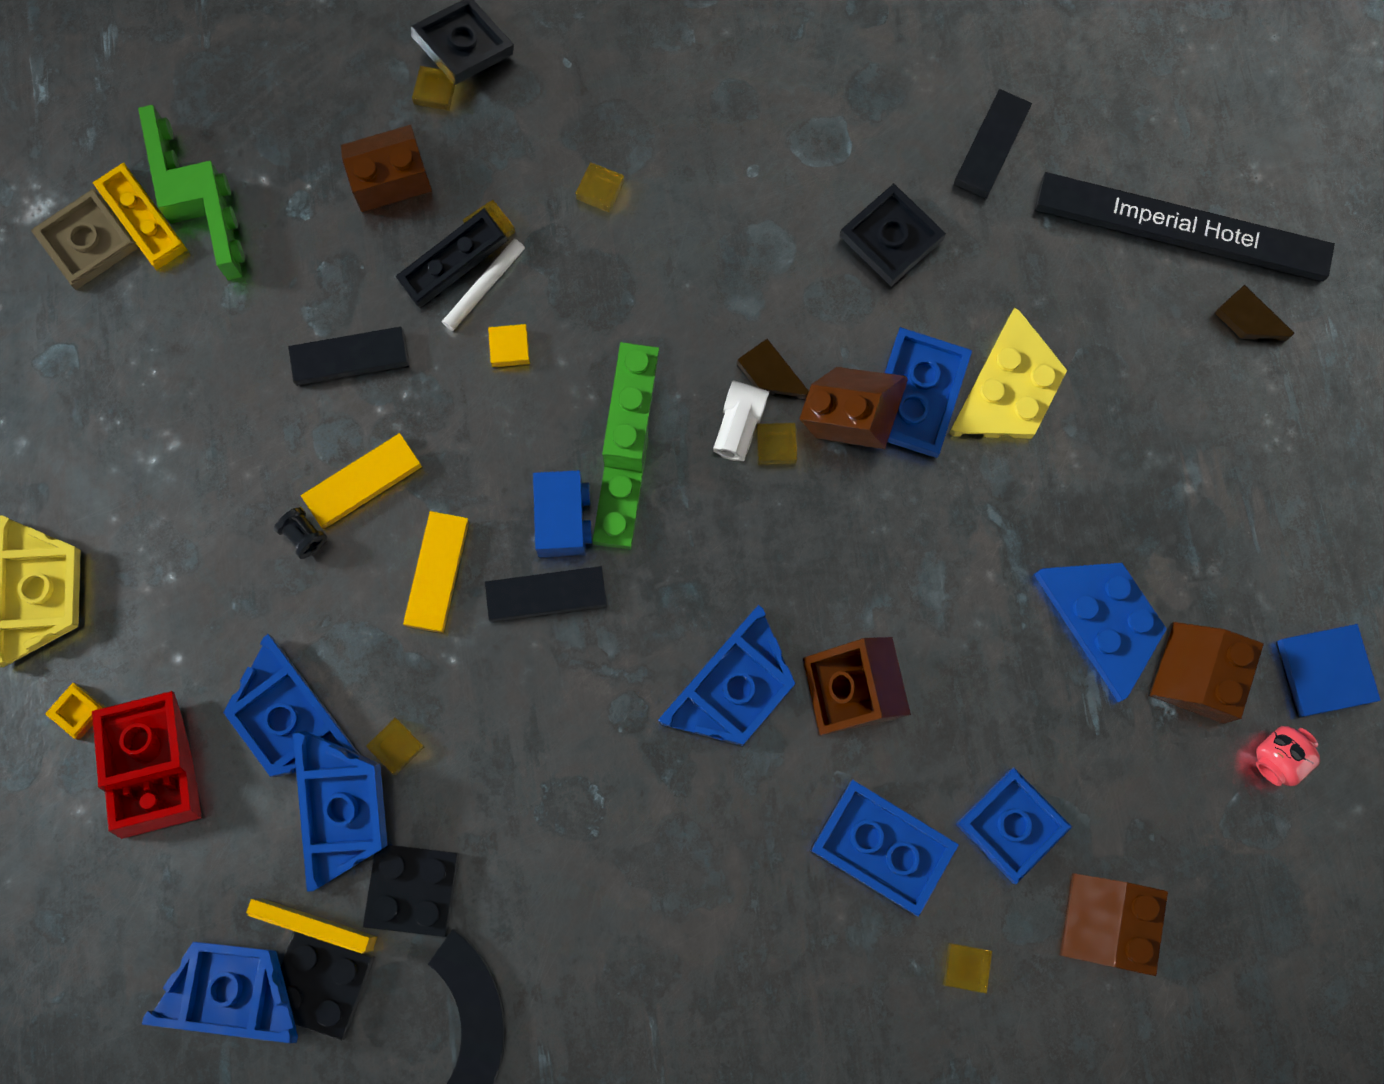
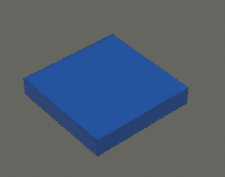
M1358 624L1277 641L1299 718L1381 701Z
M1011 768L956 823L961 831L1013 884H1017L1072 828L1057 810L1015 768Z

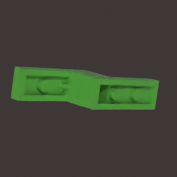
M153 105L138 108L158 209L170 224L207 216L218 268L227 280L241 278L240 263L245 262V257L239 240L234 239L233 229L238 228V223L233 208L227 205L226 196L231 195V190L225 173L219 174L211 160L180 167L174 150H170L169 140H173L174 136L167 117L161 118Z
M620 342L602 452L604 472L592 540L593 545L632 550L649 440L648 422L659 347Z

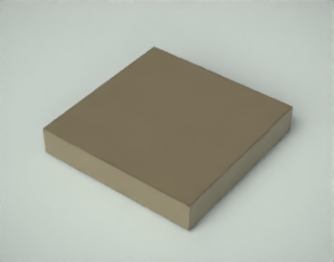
M94 188L31 229L34 236L75 290H78L139 248Z

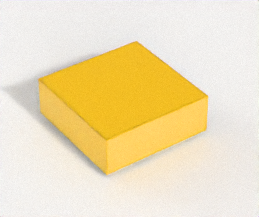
M526 324L488 327L492 367L530 364Z
M72 683L45 715L71 737L80 740L93 726L92 711L106 707L80 685Z

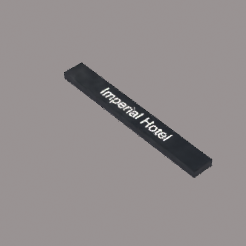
M1045 172L1042 177L1035 207L1036 211L1324 282L1329 277L1335 243Z

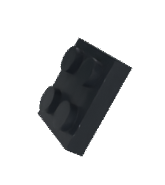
M461 0L411 26V37L454 85L513 55L514 44L474 0Z
M893 183L841 229L839 236L892 286L944 240L946 233Z
M388 845L376 852L373 859L363 927L447 937L459 853Z
M294 931L280 967L295 1025L341 1041L344 1040L375 957Z

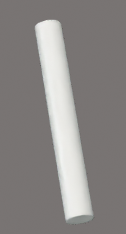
M513 239L442 320V323L449 330L454 331L523 252L525 249L523 244L517 239Z

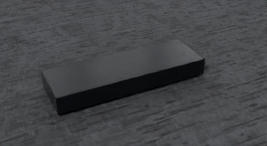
M1002 89L998 90L956 176L954 185L987 199L1031 108V102Z
M483 208L395 277L415 304L421 308L509 240L487 210Z
M401 326L288 346L292 377L296 386L409 366L404 331Z
M602 566L485 581L488 618L490 622L607 607Z

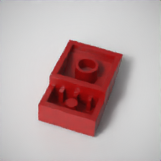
M173 691L92 711L98 788L105 792L109 832L123 839L202 818L190 746L181 711Z

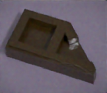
M1243 285L1214 312L1241 339L1273 338L1279 341H1287L1295 334L1246 285Z
M765 339L737 359V365L754 387L770 391L769 394L771 395L777 393L797 396L799 399L807 398L809 390L768 339Z

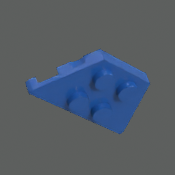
M1123 563L1042 568L1037 571L1034 576L1116 700L1120 702L1128 698L1167 628Z
M760 605L752 611L658 719V722L663 726L741 746L748 741L796 684L789 667L783 659L776 637L774 638L767 622L764 609Z
M269 634L263 637L260 642L262 647L251 668L247 667L240 680L239 690L232 695L223 713L270 777H278L296 773L293 733L299 731H307L360 754L275 639Z
M299 731L293 733L306 888L307 892H312L388 846L381 764L307 731Z
M192 942L181 959L179 969L171 974L163 989L166 992L154 1011H147L142 1021V1025L283 1043H297L298 1040L277 951Z

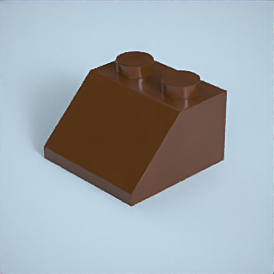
M411 125L341 145L344 167L352 193L361 212L432 192Z
M835 367L811 384L799 420L815 438L885 449L908 379L902 375Z
M1172 622L1148 696L1223 724L1242 719L1264 643L1226 629Z
M893 637L862 638L803 658L820 735L880 724L911 715Z
M1072 873L1060 956L1156 976L1168 891L1123 881Z

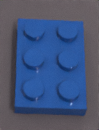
M902 327L899 328L885 373L906 376L908 381L888 439L889 443L938 458L972 350Z
M851 780L810 851L919 917L959 844L856 781Z

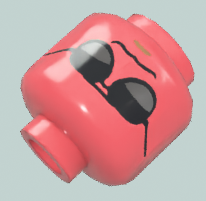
M1281 726L1257 747L1256 755L1258 761L1256 766L1260 773L1276 786H1281L1282 784L1296 786L1320 764V755L1316 749L1318 742L1310 732L1303 728L1296 730L1289 726Z

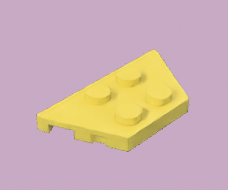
M1014 308L948 434L960 437L962 434H984V437L999 438L1003 435H1008L1013 438L1032 439L1036 434L1067 369L1018 309Z
M0 515V668L13 663L78 627L81 550L75 546L15 522L3 515Z

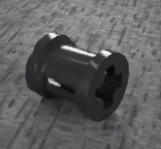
M302 507L293 508L286 512L274 526V530L279 535L284 534L296 548L295 554L300 559L314 554L327 540V535L323 531H317L306 519V512Z

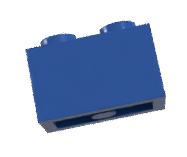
M580 470L533 473L535 550L538 557L585 556V544L592 543L591 520H584L583 506L591 505L589 482L582 483Z

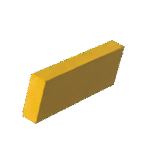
M124 162L92 182L156 271L188 250Z
M398 433L300 496L320 527L324 530L419 470L422 466L402 435Z
M433 511L429 512L403 621L405 627L444 634L470 522L468 518Z
M263 898L251 899L246 911L250 917L361 954L373 951L378 937Z

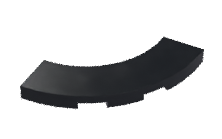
M452 929L428 963L449 987L458 1007L461 1021L459 1056L447 1084H495L502 1063L505 1021L501 996L498 993L489 967L480 953L456 929Z

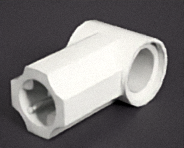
M735 380L732 381L723 409L725 415L713 452L729 460H745L756 424L761 422L770 391Z

